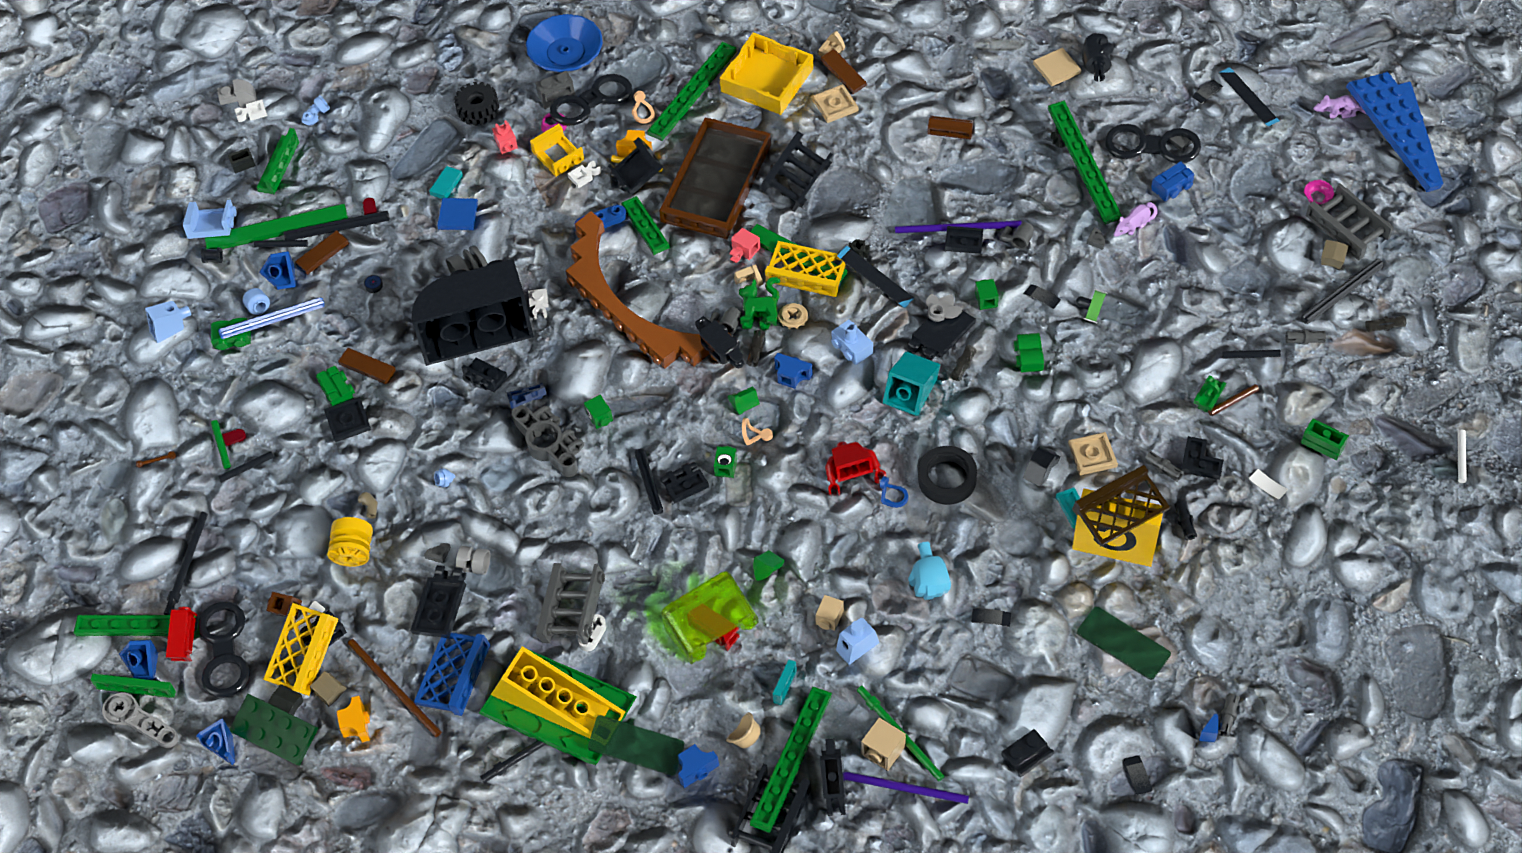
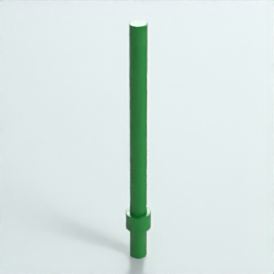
M863 685L857 689V692L866 701V705L870 710H874L882 720L904 732L880 705L881 702L876 696H872ZM906 734L905 745L938 782L941 781L944 775Z

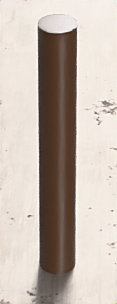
M1254 384L1219 403L1211 411L1208 410L1209 415L1214 416L1259 391V387Z

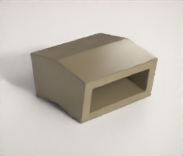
M1326 240L1321 256V265L1341 269L1349 245L1338 241Z
M324 671L310 685L312 692L328 707L347 689L327 671Z

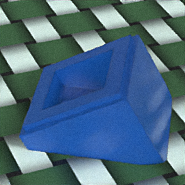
M1214 714L1201 732L1199 741H1216L1218 735V714Z

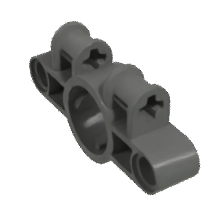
M524 405L513 408L512 417L514 424L525 436L530 455L539 461H550L565 477L576 475L578 466L575 455L581 451L584 442L574 435L573 430L568 429L562 433L558 426L561 419L551 412L549 406H543L534 413ZM542 434H552L556 439L555 443L546 448H539L532 444Z

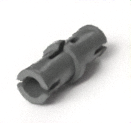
M1306 329L1294 332L1286 331L1285 335L1286 343H1303V345H1306L1308 343L1326 342L1325 331H1308Z
M1150 451L1145 457L1144 461L1158 469L1159 473H1164L1176 482L1182 478L1184 471L1173 466L1168 459L1161 458L1153 451Z
M1231 693L1226 695L1224 708L1219 714L1221 719L1218 726V734L1220 735L1221 731H1223L1222 736L1229 737L1231 734L1233 721L1237 718L1236 709L1240 697L1237 695L1234 699L1235 694Z

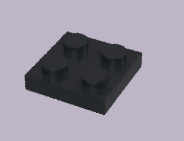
M360 397L324 409L335 442L372 430Z

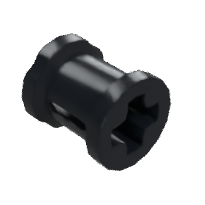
M203 247L201 249L202 263H222V248L207 249Z

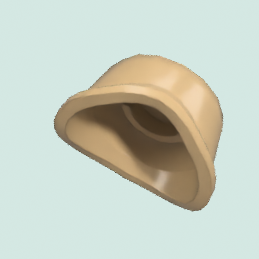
M750 712L742 717L738 727L729 734L726 739L728 743H733L744 749L749 748L758 740L761 728Z

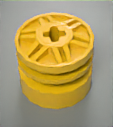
M343 517L333 521L330 531L331 540L329 541L327 552L328 558L336 564L348 567H357L367 563L370 556V543L373 534L372 525L365 520L354 517Z

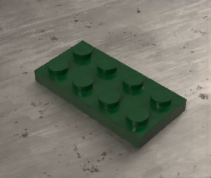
M247 693L229 730L231 733L300 766L319 728Z

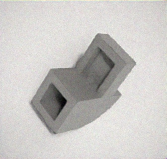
M236 79L233 80V85L217 88L221 105L238 102L240 108H247L246 104L257 101L253 86L245 80Z

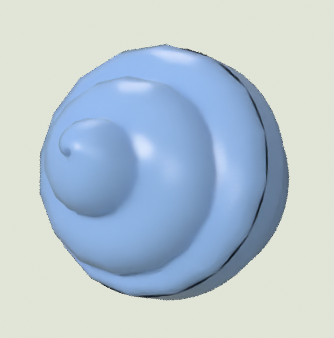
M445 468L435 471L434 474L436 485L442 488L448 487L455 478V475Z

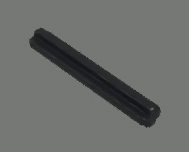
M643 448L636 449L635 457L653 514H662L663 507L645 450Z

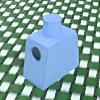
M174 301L145 308L149 331L157 343L184 329L183 319L191 316L188 306L178 308Z
M860 618L839 634L836 651L850 665L879 644V640L875 630L864 618Z

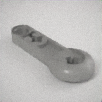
M125 692L111 695L103 704L102 714L109 723L128 725L164 748H171L177 744L178 735L176 731L140 709L137 701L131 694ZM123 706V710H116L115 708ZM148 726H155L159 733L157 734L153 729L149 730ZM165 734H173L171 741H162Z

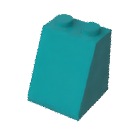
M905 352L889 371L883 404L918 416L937 381L940 364Z

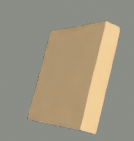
M1063 47L1033 60V65L1051 87L1081 74V68Z
M843 84L812 96L813 102L827 123L859 111L857 104Z
M1106 432L1068 441L1080 476L1118 466Z

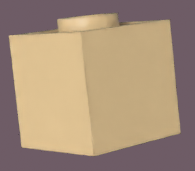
M878 718L861 741V755L888 771L905 748L906 734Z

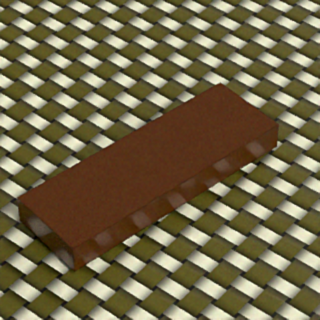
M835 49L821 57V62L852 94H855L867 85V82Z
M336 230L295 261L296 266L308 275L347 246L349 242Z
M347 348L338 360L339 365L384 384H387L396 371L394 366L351 348Z

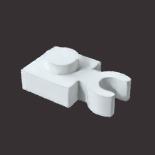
M263 100L246 104L247 108L235 109L238 122L245 121L249 117L252 121L267 116Z
M591 161L586 168L581 165L569 172L568 178L577 188H580L593 180L592 175H599L601 168L600 166L595 168V161Z
M547 289L528 291L530 310L533 309V318L537 319L538 313H543L544 318H546V308L549 307Z

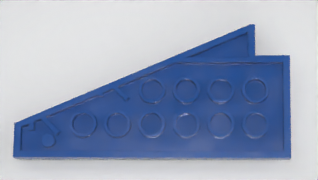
M1388 72L1349 82L1346 88L1425 191L1430 192L1440 189L1443 185L1442 177L1411 82L1397 84Z

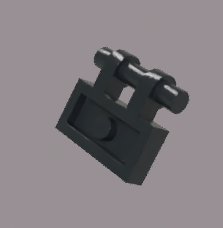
M695 462L685 463L681 465V468L673 472L670 470L666 472V475L660 477L662 484L670 482L665 487L674 504L709 488V483L700 469L692 472L697 469Z

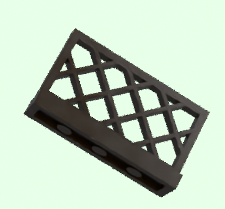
M1145 465L1075 501L1072 510L1076 516L1079 515L1100 547L1170 509V506L1148 476V469ZM1146 482L1150 488L1149 494L1137 491L1138 485ZM1124 492L1133 494L1132 503L1120 500L1121 494ZM1136 495L1148 498L1146 507L1135 504ZM1150 499L1159 501L1162 507L1158 510L1149 508ZM1104 503H1116L1115 512L1103 509ZM1119 504L1131 507L1129 516L1117 513ZM1133 508L1145 511L1144 517L1141 519L1132 517ZM1089 511L1098 512V521L1090 520L1085 513ZM1102 514L1113 516L1112 525L1100 522ZM1116 517L1128 520L1127 526L1124 528L1115 526ZM1099 527L1110 529V535L1102 539L1098 533Z

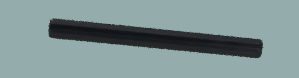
M381 211L284 231L285 240H297L332 233L336 230L341 231L389 221L390 217L388 211Z
M1379 258L1372 261L1301 316V321L1305 324L1311 323L1383 268L1384 262Z

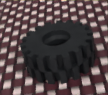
M473 82L474 85L468 83L466 84L467 87L462 86L460 88L461 91H457V96L454 97L458 117L463 122L466 120V124L469 125L471 122L475 126H477V123L483 125L484 121L489 123L491 121L490 118L494 119L496 117L495 114L499 112V102L495 89L491 88L488 83L485 86L484 82H480V84ZM474 101H482L479 104H471Z

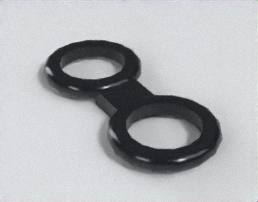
M606 74L600 76L594 81L591 89L579 94V96L564 95L554 100L550 106V115L553 120L562 125L575 126L581 124L588 119L591 108L601 103L618 104L627 100L632 94V84L622 75ZM607 82H618L625 87V91L618 96H607L602 94L599 88ZM565 103H576L582 106L583 112L577 117L567 118L561 116L557 109Z
M1128 123L1117 125L1107 133L1105 147L1110 154L1121 159H1132L1143 152L1162 155L1169 162L1177 164L1178 162L1187 163L1194 160L1201 150V141L1197 134L1185 128H1174L1165 132L1162 136L1146 135L1141 128ZM1132 132L1138 136L1140 143L1131 151H1122L1113 145L1112 140L1118 133ZM1183 136L1190 139L1194 147L1190 153L1177 156L1167 150L1166 143L1172 137Z
M229 601L210 605L203 611L198 620L199 634L206 642L213 644L214 657L203 669L201 681L203 688L210 695L217 698H228L240 692L247 684L250 674L248 663L241 656L235 655L234 639L244 629L246 618L243 610L237 604ZM228 610L236 615V624L230 632L224 635H213L207 631V622L214 613ZM223 663L237 664L241 669V674L233 686L219 689L211 684V674L216 667Z

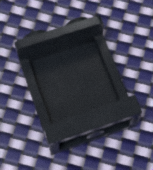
M639 137L633 141L637 148L617 166H613L611 163L608 165L611 170L610 175L616 181H619L618 186L624 192L628 191L632 195L663 168V165L648 144Z

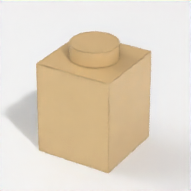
M824 595L816 613V625L825 630L831 629L835 631L844 611L843 601Z

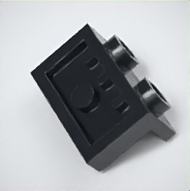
M477 357L469 366L463 365L461 367L463 376L468 382H474L484 390H490L494 393L507 378L505 371Z

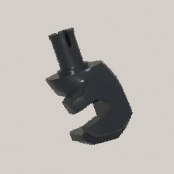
M1093 33L1087 36L1084 40L1082 51L1084 67L1088 72L1094 74V80L1097 82L1098 76L1101 82L1105 79L1104 73L1110 70L1112 63L1109 54L1113 53L1114 49L1113 44L1108 43V37L1100 33Z

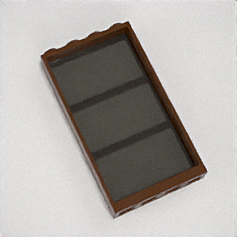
M705 117L659 210L660 221L728 239L771 147V133Z

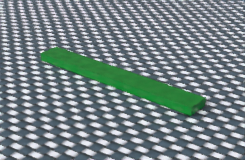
M722 41L647 130L648 135L663 141L735 55L737 48Z
M1065 100L1048 105V111L1104 224L1120 220L1122 214Z
M340 204L231 229L230 235L205 237L206 248L217 249L220 247L227 249L253 243L256 240L284 236V231L347 219L345 204Z
M812 686L750 820V826L769 833L771 832L830 702L831 692Z

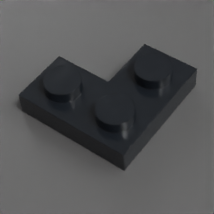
M1188 436L1181 470L1187 474L1220 480L1224 459L1204 456L1207 440Z

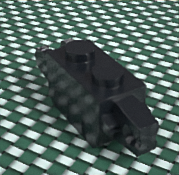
M704 316L695 321V326L700 332L701 345L720 364L729 362L738 369L743 367L744 356L739 349L740 342L735 336H731L723 324H719L716 320L711 322Z
M835 738L825 739L826 750L821 751L820 767L823 798L826 799L827 815L833 816L832 798H839V811L841 815H846L845 797H847L843 754H841V749H836Z

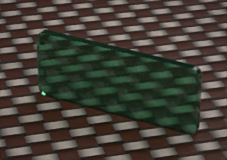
M1094 607L1077 629L1079 636L1149 680L1155 679L1171 657V652L1100 607Z
M599 715L596 718L588 743V750L674 776L679 766L678 754L683 752L685 743L677 738Z

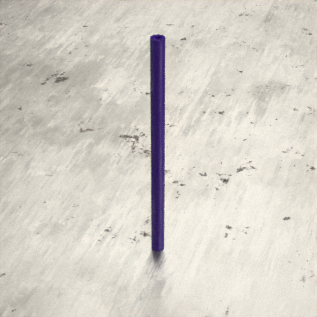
M1022 221L895 226V234L947 231V226L983 229H1004L1006 226L1017 228L1021 225Z
M845 771V780L964 804H968L969 795Z

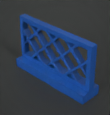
M451 633L449 639H455L456 643L448 648L444 646L447 638H440L414 700L416 705L452 711L454 715L458 716L463 715L490 648V643L485 635L477 634L475 637ZM467 642L473 643L471 648L463 651L462 645ZM459 648L461 654L451 659L448 653ZM446 655L449 661L438 666L439 658ZM465 658V664L456 669L454 663ZM452 665L454 671L443 676L441 671ZM439 672L441 679L431 684V677ZM457 676V683L449 687L446 681ZM444 683L447 689L436 694L434 688ZM432 690L434 696L428 700H422L424 694ZM450 693L449 703H441L439 699Z

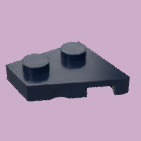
M543 383L507 392L511 409L532 400L541 399L544 395H547Z

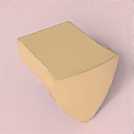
M837 31L829 35L825 43L818 50V55L823 56L833 49L840 53L845 49L843 39Z
M756 264L735 272L733 277L736 284L753 278L756 280L758 287L764 285Z

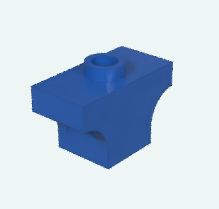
M777 352L774 361L775 369L778 370L777 379L779 384L795 389L800 381L811 379L813 375L811 363Z
M696 744L678 754L679 764L682 767L678 776L684 788L697 780L704 779L709 772L719 766L718 756L714 751L702 752Z

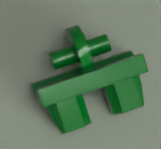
M1209 375L1193 403L1198 405L1197 408L1204 412L1211 411L1227 383L1217 381Z

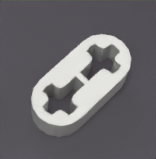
M594 615L592 635L590 637L591 642H588L587 645L583 644L578 637L579 647L583 651L594 650L604 634L606 621L602 615ZM598 622H600L601 626L597 625L594 630L593 623L597 624Z

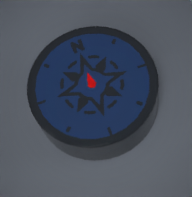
M370 275L364 280V286L367 292L377 293L383 288V282L378 275Z

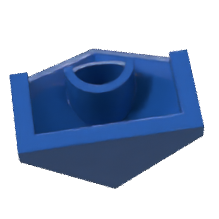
M289 251L270 254L259 273L274 285L277 290L296 287L295 266Z
M151 639L130 640L119 655L133 675V678L145 680L155 678L159 652Z
M223 718L196 735L202 746L231 765L235 763L233 735Z

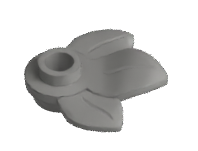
M930 294L926 299V305L929 309L928 317L932 321L939 322L945 318L952 319L962 312L961 307L954 306L953 295H947L938 299L934 294Z

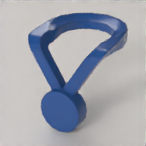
M883 476L880 482V488L882 489L881 503L894 508L904 506L909 499L907 490L901 486L889 484V478ZM887 487L903 492L905 495L904 499L897 503L886 499Z

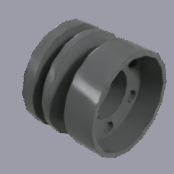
M475 245L470 246L469 251L467 249L463 250L464 259L459 254L446 258L450 274L456 270L464 269L469 271L488 264L483 254Z

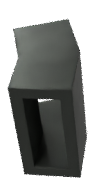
M249 148L228 155L235 174L256 166Z
M280 684L268 703L294 715L303 703L302 694Z

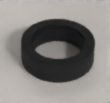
M955 446L936 447L928 451L919 463V487L922 493L933 502L944 505L960 503L966 500L976 487L977 465L973 457L961 448ZM953 462L964 469L967 477L960 486L945 489L936 486L930 480L928 474L931 468L938 463Z

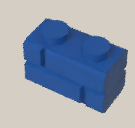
M1178 162L1153 178L1152 191L1159 195L1163 201H1167L1170 198L1174 199L1182 190H1188L1192 187L1194 173L1182 162Z

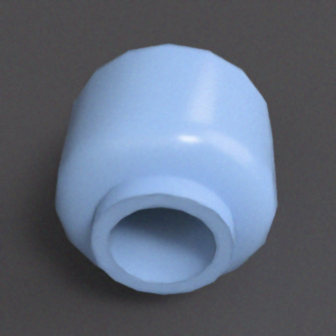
M259 288L250 289L243 296V304L251 314H263L270 306L269 298Z

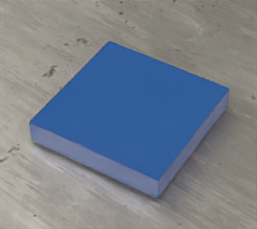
M442 198L437 225L438 230H474L478 199Z

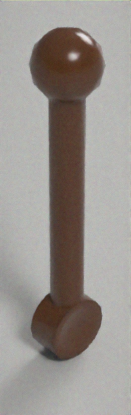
M170 451L168 455L145 461L138 460L136 466L141 468L145 464L167 458L173 460L176 454Z

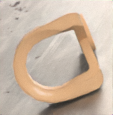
M637 91L634 94L636 103L632 109V115L638 123H649L655 118L653 107L644 100V92ZM640 102L650 110L651 116L649 118L641 119L638 117L636 110Z
M743 418L742 435L746 445H750L759 439L764 441L772 439L773 433L770 429L766 428L760 431L750 425L748 418ZM746 425L751 431L759 435L749 440Z

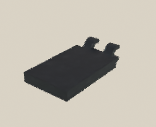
M963 310L957 317L952 319L945 318L939 322L928 318L912 334V339L908 343L910 345L908 350L915 354L923 346L927 348L923 352L924 358L931 361L936 355L942 358L976 323V318Z
M436 566L434 577L427 578L410 629L412 634L450 638L467 585L464 582L466 573L462 572L463 568L455 567L452 579H447L449 572L444 570L445 566Z

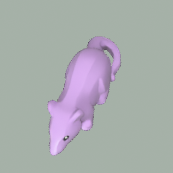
M1326 95L1313 108L1317 112L1329 111L1331 113L1329 115L1330 118H1336L1338 114L1342 115V118L1355 117L1357 111L1366 114L1355 98L1350 95H1343L1336 99H1329V96Z
M1151 202L1134 207L1127 217H1120V222L1116 227L1114 236L1118 237L1127 232L1128 235H1133L1137 227L1142 229L1147 222L1156 217L1157 207Z

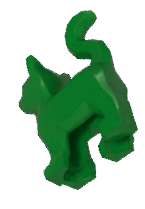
M772 277L766 281V290L772 296L756 297L757 287L755 279H753L752 284L739 289V295L744 300L743 311L745 316L741 317L743 329L752 328L754 317H763V320L760 321L761 329L768 330L771 323L773 326L777 325V303L780 296L779 291L772 285L780 283L779 278Z

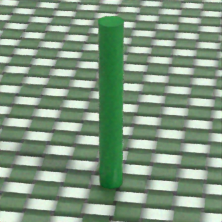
M217 420L211 421V427L223 468L229 469L231 464Z

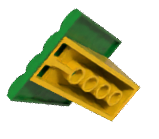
M521 646L479 714L596 766L637 696Z

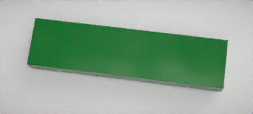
M637 196L621 203L629 219L653 255L670 248L669 243Z
M93 673L90 679L98 690L174 698L176 693L171 682Z

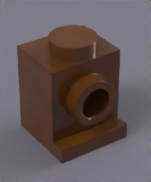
M272 592L267 602L266 611L287 617L292 604L301 605L302 600L293 596ZM299 609L296 612L295 620L297 619Z

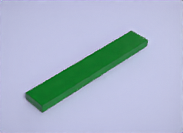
M756 224L750 231L760 237V246L774 253L778 241L798 245L759 224ZM781 248L779 252L783 256L789 253L790 251L788 249ZM803 252L796 254L799 260L807 256ZM793 256L786 259L792 263L796 261ZM817 256L814 258L816 263L825 260L821 256ZM811 260L802 263L805 269L813 265ZM828 264L820 267L822 272L831 269ZM817 269L811 271V273L819 275ZM844 269L841 281L847 275V269ZM832 273L826 276V278L836 280V275Z
M77 615L74 634L75 636H168L170 615Z

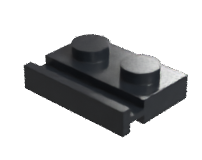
M947 226L945 251L981 254L983 228Z
M1035 729L1001 752V756L1019 774L1020 778L1054 754V750L1050 749L1047 742Z

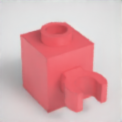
M506 120L504 121L505 124L499 126L497 123L492 128L495 142L501 154L518 148L516 137Z
M744 228L735 233L731 239L732 250L730 255L732 257L730 260L737 263L742 256L750 260L760 250V237Z

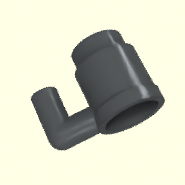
M1023 222L1017 227L1014 235H1010L1012 228L1006 226L1000 236L1001 241L1011 242L1018 249H1026L1033 236L1034 227L1029 223Z
M730 307L725 311L720 321H717L720 317L718 312H713L710 321L716 320L719 324H723L728 333L732 335L736 331L742 313L737 308Z

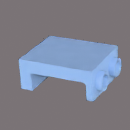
M227 200L225 208L199 210L196 202H189L183 222L187 238L230 235L231 228L234 226V216L237 215L236 207L232 205L231 200Z

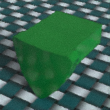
M753 386L737 394L732 393L727 396L739 415L760 405L756 389Z
M770 550L754 557L753 571L756 580L760 581L770 576L774 571L783 566L785 560Z

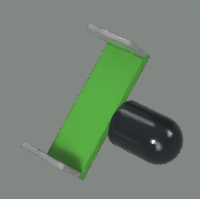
M1094 289L1095 292L1092 299L1079 296L1076 299V305L1088 310L1084 320L1097 324L1096 321L1105 295L1108 293Z

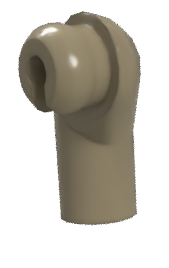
M363 492L358 496V502H362V505L365 504L367 506L366 516L374 519L376 518L378 502L370 493Z

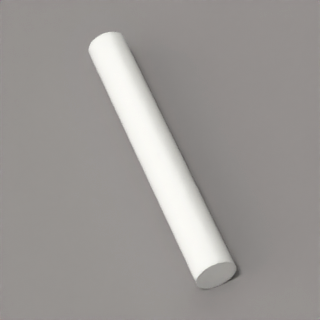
M1461 429L1457 431L1458 482L1465 483L1466 431Z

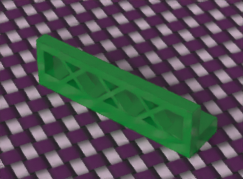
M289 128L287 135L281 136L256 187L258 192L275 194L299 144L294 128Z

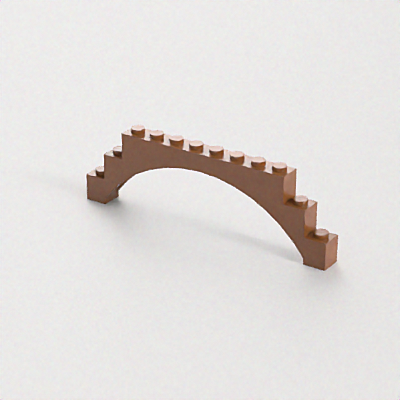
M590 211L575 223V233L580 240L570 246L571 258L575 263L566 270V281L571 287L577 288L583 298L589 299L595 309H600L607 320L611 319L619 331H624L631 342H636L643 353H648L654 363L660 364L664 369L680 356L686 363L689 362L692 366H696L710 354L701 345L700 334L663 328L645 320L627 308L608 286L599 265V244L601 234L605 232L603 221Z

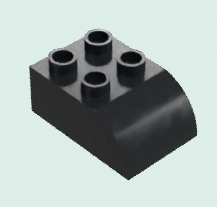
M514 259L507 261L494 260L484 267L469 271L464 269L456 270L449 276L439 278L427 285L419 293L412 307V323L426 366L534 337Z

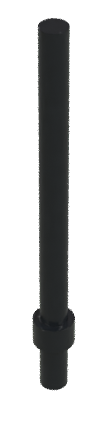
M200 512L173 589L169 591L164 615H171V610H174L175 604L179 602L183 582L208 516L206 512Z
M537 740L507 760L499 761L493 765L491 770L480 776L481 781L486 783L497 775L501 776L507 772L506 769L546 744Z

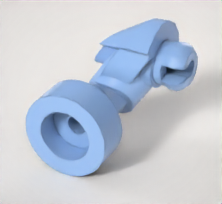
M322 96L316 97L314 104L310 106L311 109L308 108L303 113L302 122L308 126L314 125L319 121V116L317 115L319 112L325 113L330 110L329 105Z

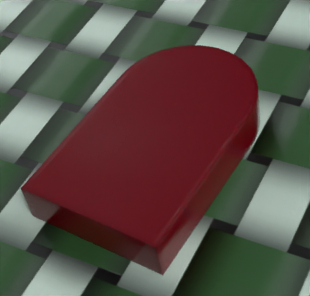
M371 197L363 200L364 215L377 212L375 200Z
M236 429L222 434L226 446L241 442L246 438L243 429Z

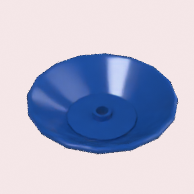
M572 14L552 16L539 22L530 31L526 40L527 55L535 65L547 71L568 72L578 70L590 64L599 55L603 44L602 33L593 21L583 16Z

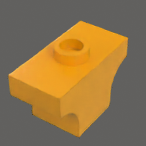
M627 130L625 138L616 142L617 156L627 157L637 148L633 141L638 137L647 143L653 151L652 142L646 140L645 131Z
M360 696L351 697L349 706L337 711L340 731L344 738L357 736L361 739L362 743L370 741L367 726L370 723L369 713L364 710Z

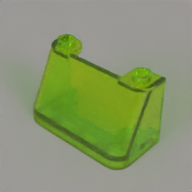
M727 571L719 573L665 606L661 612L666 633L690 664L700 661L705 657L706 645L737 626H740L742 630H751L759 623L756 613L734 578Z

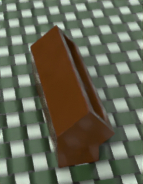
M930 115L928 135L971 140L974 120Z

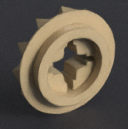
M787 304L779 311V322L782 323L783 327L787 326L789 330L791 328L798 329L799 326H804L805 322L808 321V312L800 304ZM790 315H791V316H795V315H796L797 319H794V318L790 319Z

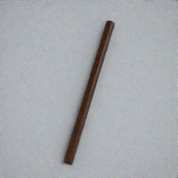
M354 639L349 640L347 645L435 737L440 736L441 730Z

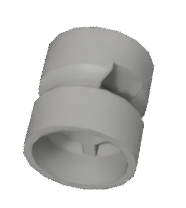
M460 546L456 557V567L463 568L462 572L469 573L472 570L474 574L486 575L490 564V550L477 548L474 551L473 547Z

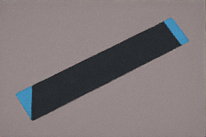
M1230 67L1218 73L1267 127L1280 121Z
M848 246L837 255V257L902 307L906 308L914 299L912 295Z

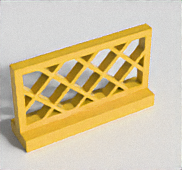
M778 241L770 264L766 267L765 277L766 281L772 277L779 278L780 283H775L777 285L836 297L847 263L837 257V253ZM781 248H785L790 252L782 256L779 251ZM803 252L807 256L799 260L796 254ZM793 256L796 261L788 265L785 259ZM822 256L825 260L816 263L814 258ZM811 260L813 265L805 269L802 263ZM834 260L842 261V263L836 267H834L831 262ZM781 261L785 266L782 268L774 267L775 264ZM828 264L831 269L822 272L820 267ZM798 265L802 269V271L794 272L791 270V268H794ZM815 269L819 272L817 276H812L808 273ZM834 273L836 280L827 279L826 276Z
M293 603L263 680L279 686L281 684L293 691L309 696L311 693L310 685L316 680L338 618ZM298 609L302 610L304 618L296 622V612ZM320 616L317 625L312 627L310 619ZM306 622L308 631L300 634L298 626ZM294 629L297 637L289 641L288 633ZM311 635V642L305 647L303 638ZM299 642L301 650L293 654L291 645ZM287 648L289 656L281 660V651ZM303 654V663L298 666L295 658ZM291 661L294 669L286 673L283 665ZM279 667L282 676L272 679L274 670ZM296 673L297 678L294 686L289 683L288 677Z

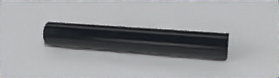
M308 240L254 241V248L308 247Z
M1280 349L1222 351L1223 359L1281 356Z
M269 451L219 475L218 478L222 483L274 458V456Z

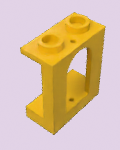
M559 124L530 140L532 152L555 177L584 160L582 147L577 149L564 136L563 128ZM558 143L568 155L554 162L544 151Z

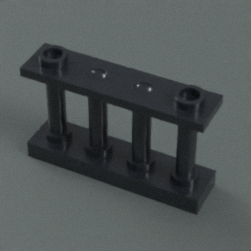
M799 131L794 135L759 187L764 192L768 187H774L795 201L796 204L792 209L794 212L798 206L800 208L803 207L807 201L805 198L806 194L823 169L828 170L832 163L830 159L833 155L830 152L827 158L824 159L804 146L803 142L800 141L804 134ZM799 150L820 164L821 167L818 171H815L795 158L792 152ZM785 162L788 164L792 163L813 177L811 182L808 184L785 169ZM776 175H783L804 189L802 195H797L779 183L778 179L775 178Z
M763 763L761 770H757L754 775L753 781L755 783L736 826L732 825L728 837L730 838L731 846L736 847L738 840L741 839L765 848L769 853H784L811 791V781L802 778L800 785H791L789 792L793 794L794 799L792 803H783L780 811L785 812L784 822L780 821V823L775 821L772 829L777 831L778 836L776 841H768L743 831L747 820L750 821L754 814L751 811L755 802H759L762 794L759 793L763 784H768L771 777L768 776L767 765Z

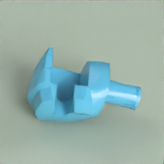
M930 542L918 544L917 547L921 559L914 564L908 581L914 587L917 597H923L924 600L941 597L948 593L951 588L946 564L940 556L932 555Z

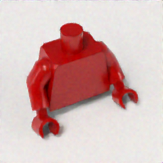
M843 441L838 443L837 447L832 449V456L828 458L825 465L827 480L830 482L828 487L829 495L832 497V489H837L838 495H840V487L836 480L838 482L872 473L873 470L875 471L874 482L879 484L878 476L886 477V472L879 468L881 465L875 452L862 447L858 442L847 444Z

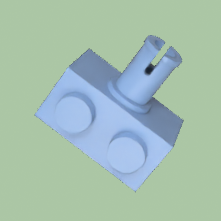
M847 320L832 330L831 342L836 349H840L848 361L851 360L857 365L873 354V342L857 328V325H854V322Z

